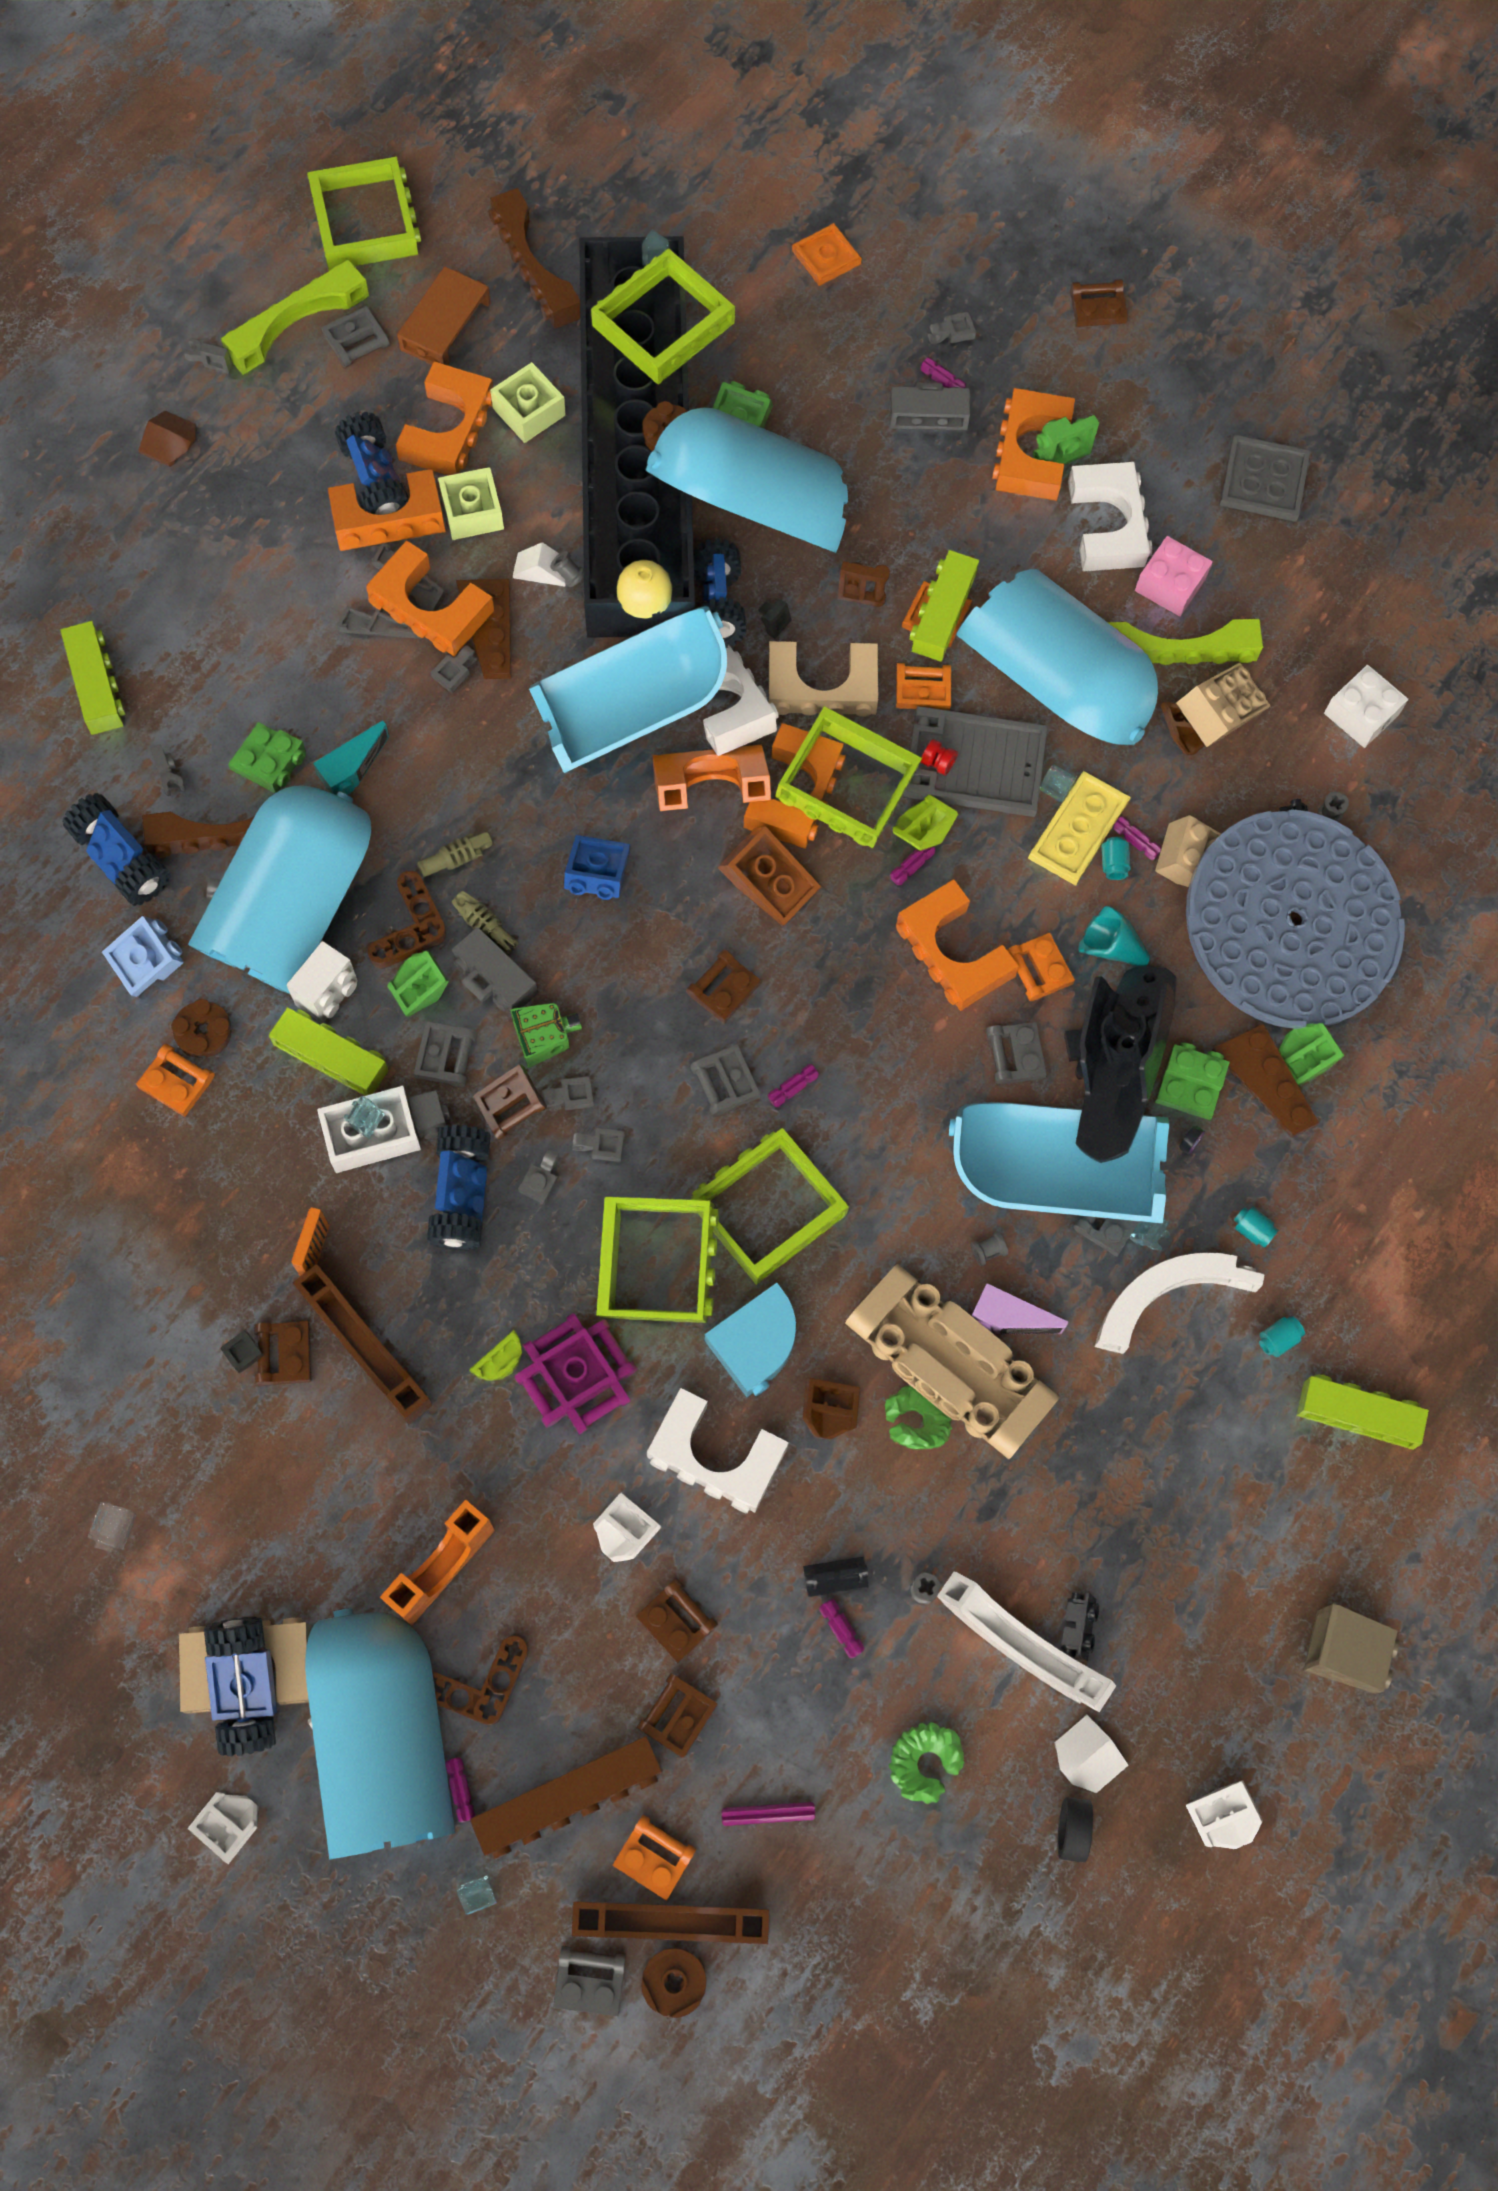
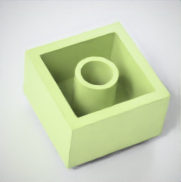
M532 362L490 390L493 409L524 443L566 416L564 396Z
M490 467L438 478L452 540L504 530L502 511Z

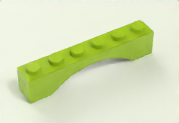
M346 260L340 265L334 266L332 270L319 278L313 279L311 283L298 291L292 292L290 296L282 301L271 305L261 314L250 318L235 330L229 331L221 338L222 345L228 349L232 363L244 375L265 361L274 340L295 321L320 311L350 309L369 297L366 279L349 260Z
M1234 619L1223 628L1211 634L1183 640L1153 636L1138 630L1127 622H1107L1138 645L1147 654L1152 663H1160L1162 665H1170L1172 663L1198 664L1200 662L1222 664L1229 661L1250 663L1257 661L1263 648L1260 619Z

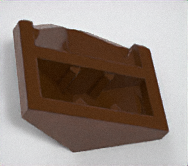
M163 411L148 421L138 451L142 455L171 467L174 465V461L185 454L196 440V424L168 411Z
M1163 702L1161 708L1171 737L1184 754H1196L1205 744L1182 713L1177 703Z
M810 1377L806 1378L802 1419L814 1437L831 1440L857 1428L860 1387Z

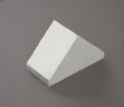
M543 542L518 552L513 578L566 586L565 579L557 571H553L550 568L554 558L559 555L558 552Z

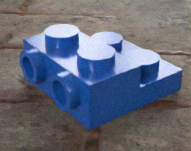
M576 835L565 870L564 889H568L575 895H582L584 893L597 894L603 900H609L612 897L619 898L630 853V844Z

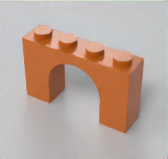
M433 362L424 382L427 398L457 407L464 413V419L456 428L442 433L430 432L405 424L396 443V450L399 461L425 469H432L435 472L449 476L459 474L461 469L464 470L467 466L468 453L471 448H475L479 428L484 427L487 420V410L489 406L492 407L490 390L493 388V381L481 375Z
M1014 388L1012 398H1006L1004 414L1009 415L1008 420L1003 419L1000 435L1005 437L1004 442L999 441L996 457L1001 458L1000 464L995 463L992 479L997 480L995 490L1057 501L1064 464L1039 460L1028 456L1020 449L1017 439L1030 431H1042L1043 426L1051 420L1067 417L1071 424L1075 398Z
M428 469L406 473L410 490L409 501L400 510L385 515L368 513L359 506L354 483L329 487L328 494L340 551L446 532L433 470Z
M406 540L366 585L368 600L375 608L379 610L384 609L390 613V616L400 624L405 623L411 627L412 631L420 638L426 637L432 641L439 651H447L452 656H455L494 612L492 596L470 582L456 600L442 610L425 611L415 607L408 600L409 595L431 568L428 554Z
M781 723L772 745V759L790 765L809 732ZM819 736L801 769L807 772L814 782L815 788L810 796L828 805L825 798L827 793L832 794L835 789L837 778H834L836 770H842L846 755L842 754L843 743ZM772 798L766 801L749 802L744 815L745 829L752 831L754 828L766 826L778 840L806 849L809 840H815L819 825H816L817 820L806 816L804 811L794 806H787L781 801Z
M762 745L738 747L720 756H717L713 749L653 755L654 779L660 811L688 808L687 788L697 782L710 779L727 780L738 785L743 803L771 800L770 774Z
M953 879L899 912L896 928L903 939L907 938L912 944V950L919 961L923 960L928 966V972L933 981L939 982L945 989L944 993L947 1000L952 1005L956 1004L958 1009L962 1011L1016 977L1019 966L1003 944L980 959L969 963L956 962L942 954L936 944V933L943 926L966 913L970 903L968 897Z
M466 1499L444 1523L448 1528L447 1533L429 1558L411 1575L406 1577L403 1573H400L380 1596L388 1606L411 1626L495 1531L490 1520Z

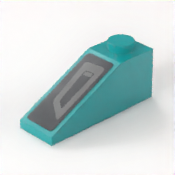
M382 720L313 763L317 776L330 793L337 795L338 792L349 795L360 784L389 738L386 723Z

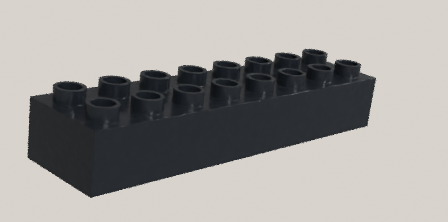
M684 236L579 238L584 608L587 638L632 637L668 619L695 609L692 495L669 485L646 471L648 457L652 451L647 447L643 436V420L648 412L656 408L659 403L667 401L672 405L681 406L689 411L688 362L684 363L660 384H657L592 326L591 309L598 304L599 300L605 299L618 285L624 284L637 270H642L655 256L658 257L668 248L684 261ZM668 275L613 318L612 321L655 358L687 333L685 289ZM648 560L659 564L668 573L672 585L670 604L665 611L652 614L650 618H639L628 614L622 608V604L617 598L619 575L625 567L635 561Z

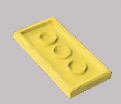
M1083 771L1032 849L1028 859L1076 886L1131 797Z

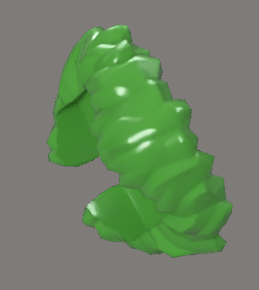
M904 1386L897 1394L891 1395L889 1399H886V1420L894 1423L899 1415H903L907 1411H916L923 1416L924 1427L913 1428L902 1422L891 1427L889 1434L893 1442H897L910 1449H932L941 1447L948 1441L950 1430H952L950 1425L952 1419L946 1416L912 1386Z
M929 1722L928 1725L920 1723L918 1727H911L909 1731H903L902 1736L892 1746V1762L888 1764L892 1771L890 1777L901 1789V1795L904 1798L912 1801H924L926 1804L931 1802L937 1803L940 1800V1795L945 1793V1786L937 1779L926 1778L921 1775L917 1766L918 1759L926 1752L935 1753L941 1759L946 1773L958 1775L959 1771L963 1768L964 1752L961 1748L960 1737L955 1731L950 1728L946 1729L944 1726L939 1727L933 1722Z

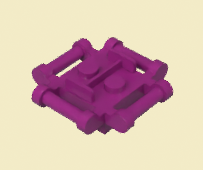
M572 1313L566 1317V1321L535 1341L531 1342L529 1340L523 1344L533 1364L520 1371L514 1378L528 1392L543 1416L541 1420L546 1428L556 1424L567 1415L580 1435L594 1421L619 1405L625 1406L631 1402L619 1382L634 1374L638 1368L633 1361L630 1362L610 1332L611 1326L606 1319L586 1330L576 1315ZM574 1331L576 1333L546 1353L539 1354V1351L569 1332ZM594 1338H601L619 1366L618 1370L613 1372L593 1341ZM538 1373L542 1375L561 1405L555 1410L551 1408L533 1379ZM612 1389L615 1395L582 1416L578 1415L575 1409L605 1390Z

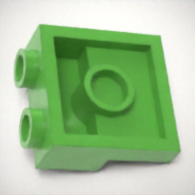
M731 381L730 384L722 382L713 409L723 411L764 428L773 407L769 395L759 390H755L754 393L745 390L746 387L738 382Z
M1095 415L1085 419L1080 418L1073 424H1070L1067 417L1049 421L1043 426L1042 433L1036 437L1038 449L1033 450V457L1039 460L1066 465L1091 454L1099 426Z
M258 722L228 766L230 770L275 794L281 787H285L288 784L291 773L296 765L302 764L306 756V749L303 741L281 729L276 732Z
M1185 1042L1180 1043V1045L1174 1044L1169 1054L1155 1103L1211 1120L1230 1062L1223 1060L1224 1056L1218 1052L1209 1051L1207 1054L1196 1051L1197 1048L1193 1044Z

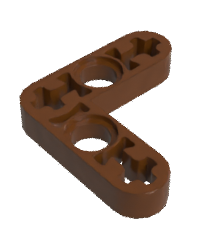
M405 871L397 879L399 893L415 924L376 940L369 946L368 956L370 962L377 968L390 967L408 959L413 954L421 953L441 944L446 938L447 933L444 922L421 876L415 871ZM411 880L414 883L417 895L412 896L409 887H406L407 881ZM425 902L430 907L426 913L418 914L414 911L416 904ZM434 927L438 935L433 936L429 933L428 928ZM419 931L421 933V936H423L424 942L420 943L419 936L417 934V932ZM404 937H412L415 940L414 946L409 949H404L399 944ZM392 943L395 944L396 951L398 952L397 954H394V951L391 947ZM382 949L383 952H386L384 959L377 956L378 950Z
M510 1636L503 1640L481 1691L437 1672H432L433 1678H436V1684L439 1687L446 1689V1683L452 1684L446 1692L445 1702L439 1701L443 1695L435 1692L437 1705L483 1725L490 1726L499 1722L528 1656V1646L525 1641L518 1636ZM517 1642L522 1654L521 1656H514L511 1665L517 1666V1668L513 1672L507 1666L498 1664L501 1659L505 1663L507 1662L509 1653L506 1651V1647L513 1646ZM503 1671L509 1674L510 1684L507 1688L499 1690L493 1686L492 1680L496 1673ZM459 1689L467 1691L469 1695L468 1703L461 1708L453 1706L451 1702L452 1694ZM490 1689L496 1695L505 1696L502 1702L497 1698L495 1700L493 1708L497 1711V1714L495 1716L490 1715L488 1719H484V1713L480 1710L481 1706H488L492 1698L486 1695L487 1690Z

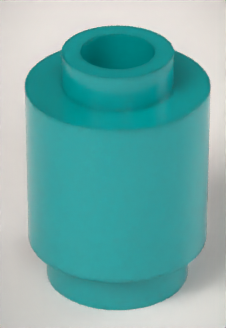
M1121 837L1108 838L1101 845L1103 872L1106 873V878L1109 880L1125 879L1128 877V872L1131 869L1129 843Z
M1254 1206L1249 1210L1244 1207L1234 1219L1237 1223L1234 1229L1256 1246L1259 1244L1263 1248L1269 1244L1279 1231L1274 1227L1275 1223Z
M1294 1316L1283 1317L1260 1333L1261 1340L1259 1345L1267 1355L1279 1357L1301 1342V1338L1305 1335V1330Z

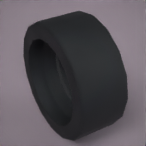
M1066 1797L1062 1803L1058 1824V1856L1061 1860L1085 1863L1088 1859L1092 1842L1093 1805L1090 1800Z

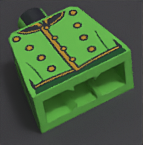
M555 1003L510 1009L512 1021L528 1068L569 1048L567 1033L582 1029L577 1013L561 1017L558 1006Z

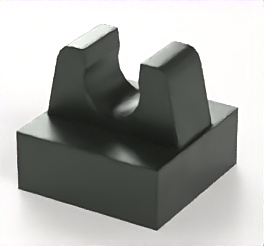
M780 599L774 605L764 602L758 609L760 613L764 614L760 619L765 625L767 635L775 639L792 621L788 604Z
M246 1330L220 1348L238 1373L243 1372L264 1356Z

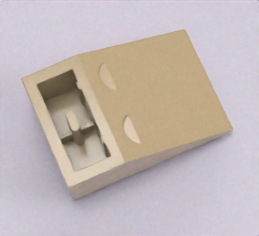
M1241 663L1201 683L1176 702L1206 747L1224 738L1270 707L1264 693L1259 690L1252 680L1250 673Z
M1191 815L1169 823L1155 871L1176 884L1189 887L1193 872L1200 858L1221 833Z

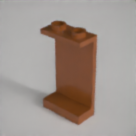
M444 266L397 333L400 350L431 365L433 362L449 365L448 349L480 303L487 307L491 304L489 287L479 280L475 281L463 275L458 270H452Z

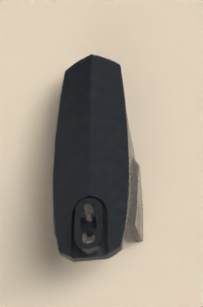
M1140 965L1131 968L1125 972L1116 992L1111 989L1102 976L1095 977L1079 1044L1082 1052L1081 1067L1085 1085V1099L1075 1144L1085 1155L1099 1163L1108 1162L1129 1153L1154 1087L1169 1036L1176 997L1177 978L1167 968ZM1144 999H1148V1004L1146 1006H1142L1145 1004Z

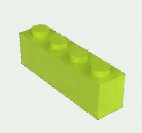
M951 550L948 551L946 559H940L936 574L939 575L937 581H931L927 596L930 599L928 603L923 602L918 618L921 619L919 626L914 624L909 640L913 641L911 652L942 662L976 577L979 565L978 559Z
M93 621L60 629L84 721L91 735L123 727L121 716L126 714L121 699H116L115 693L119 692L115 676H110L109 669H113L108 652H103L102 647L107 646L102 630L97 631Z
M287 1007L269 1034V1038L274 1046L364 1096L374 1094L389 1071L384 1061L385 1057L375 1050L368 1052L362 1049L360 1043L349 1036H346L345 1039L336 1034L334 1028L326 1023L319 1025L313 1022L312 1017L300 1009L295 1012Z
M1316 1374L1310 1376L1303 1383L1296 1416L1414 1450L1422 1445L1429 1410L1421 1408L1420 1404L1415 1401H1396L1390 1399L1391 1396L1387 1393L1379 1391L1365 1392L1361 1390L1359 1385L1352 1383L1341 1385L1332 1382V1378Z

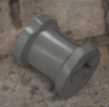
M564 551L554 558L550 568L553 571H557L565 579V584L568 587H573L584 577V568L578 567L570 558V553Z
M1331 792L1326 796L1317 814L1340 822L1349 806V800L1346 795L1340 792Z
M1000 1232L993 1233L992 1237L981 1242L973 1241L970 1243L974 1258L981 1267L986 1265L988 1260L1000 1255L1003 1257L1008 1255L1007 1245Z
M919 1574L911 1585L910 1592L912 1598L920 1604L931 1603L938 1596L941 1584L939 1579L933 1574ZM921 1581L925 1585H932V1589L929 1591L930 1596L926 1592H919L918 1589L922 1585Z

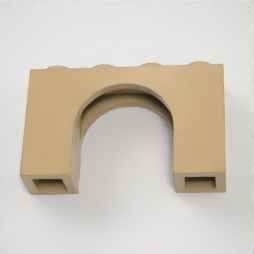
M769 641L768 703L775 705L779 715H786L788 713L815 715L820 713L824 706L840 715L856 714L862 717L871 714L876 715L878 705V644L851 643L849 677L838 688L821 691L807 686L797 673V642Z
M302 1618L283 1619V1624L271 1625V1621L267 1620L262 1621L265 1640L264 1647L270 1649L275 1663L276 1702L281 1705L309 1702L305 1658L311 1625L302 1622ZM206 1626L188 1628L189 1633L179 1634L180 1712L186 1714L211 1712L205 1663L207 1653L204 1627Z

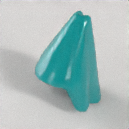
M1105 906L1097 916L1091 919L1084 931L1085 936L1081 939L1078 951L1081 953L1135 966H1147L1150 961V955L1131 923L1124 915L1110 906Z

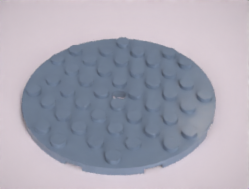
M1301 810L1267 811L1255 814L1234 824L1216 838L1206 849L1193 872L1186 900V920L1194 954L1209 981L1230 1003L1248 1015L1268 1024L1300 1029L1306 1027V1024L1324 1023L1325 1026H1330L1344 1021L1362 1011L1377 999L1386 984L1392 979L1399 964L1404 943L1405 922L1401 918L1399 906L1401 898L1395 881L1374 849L1369 844L1366 846L1352 834L1353 831L1323 815ZM1291 912L1298 913L1302 919L1301 925L1294 926L1288 915Z

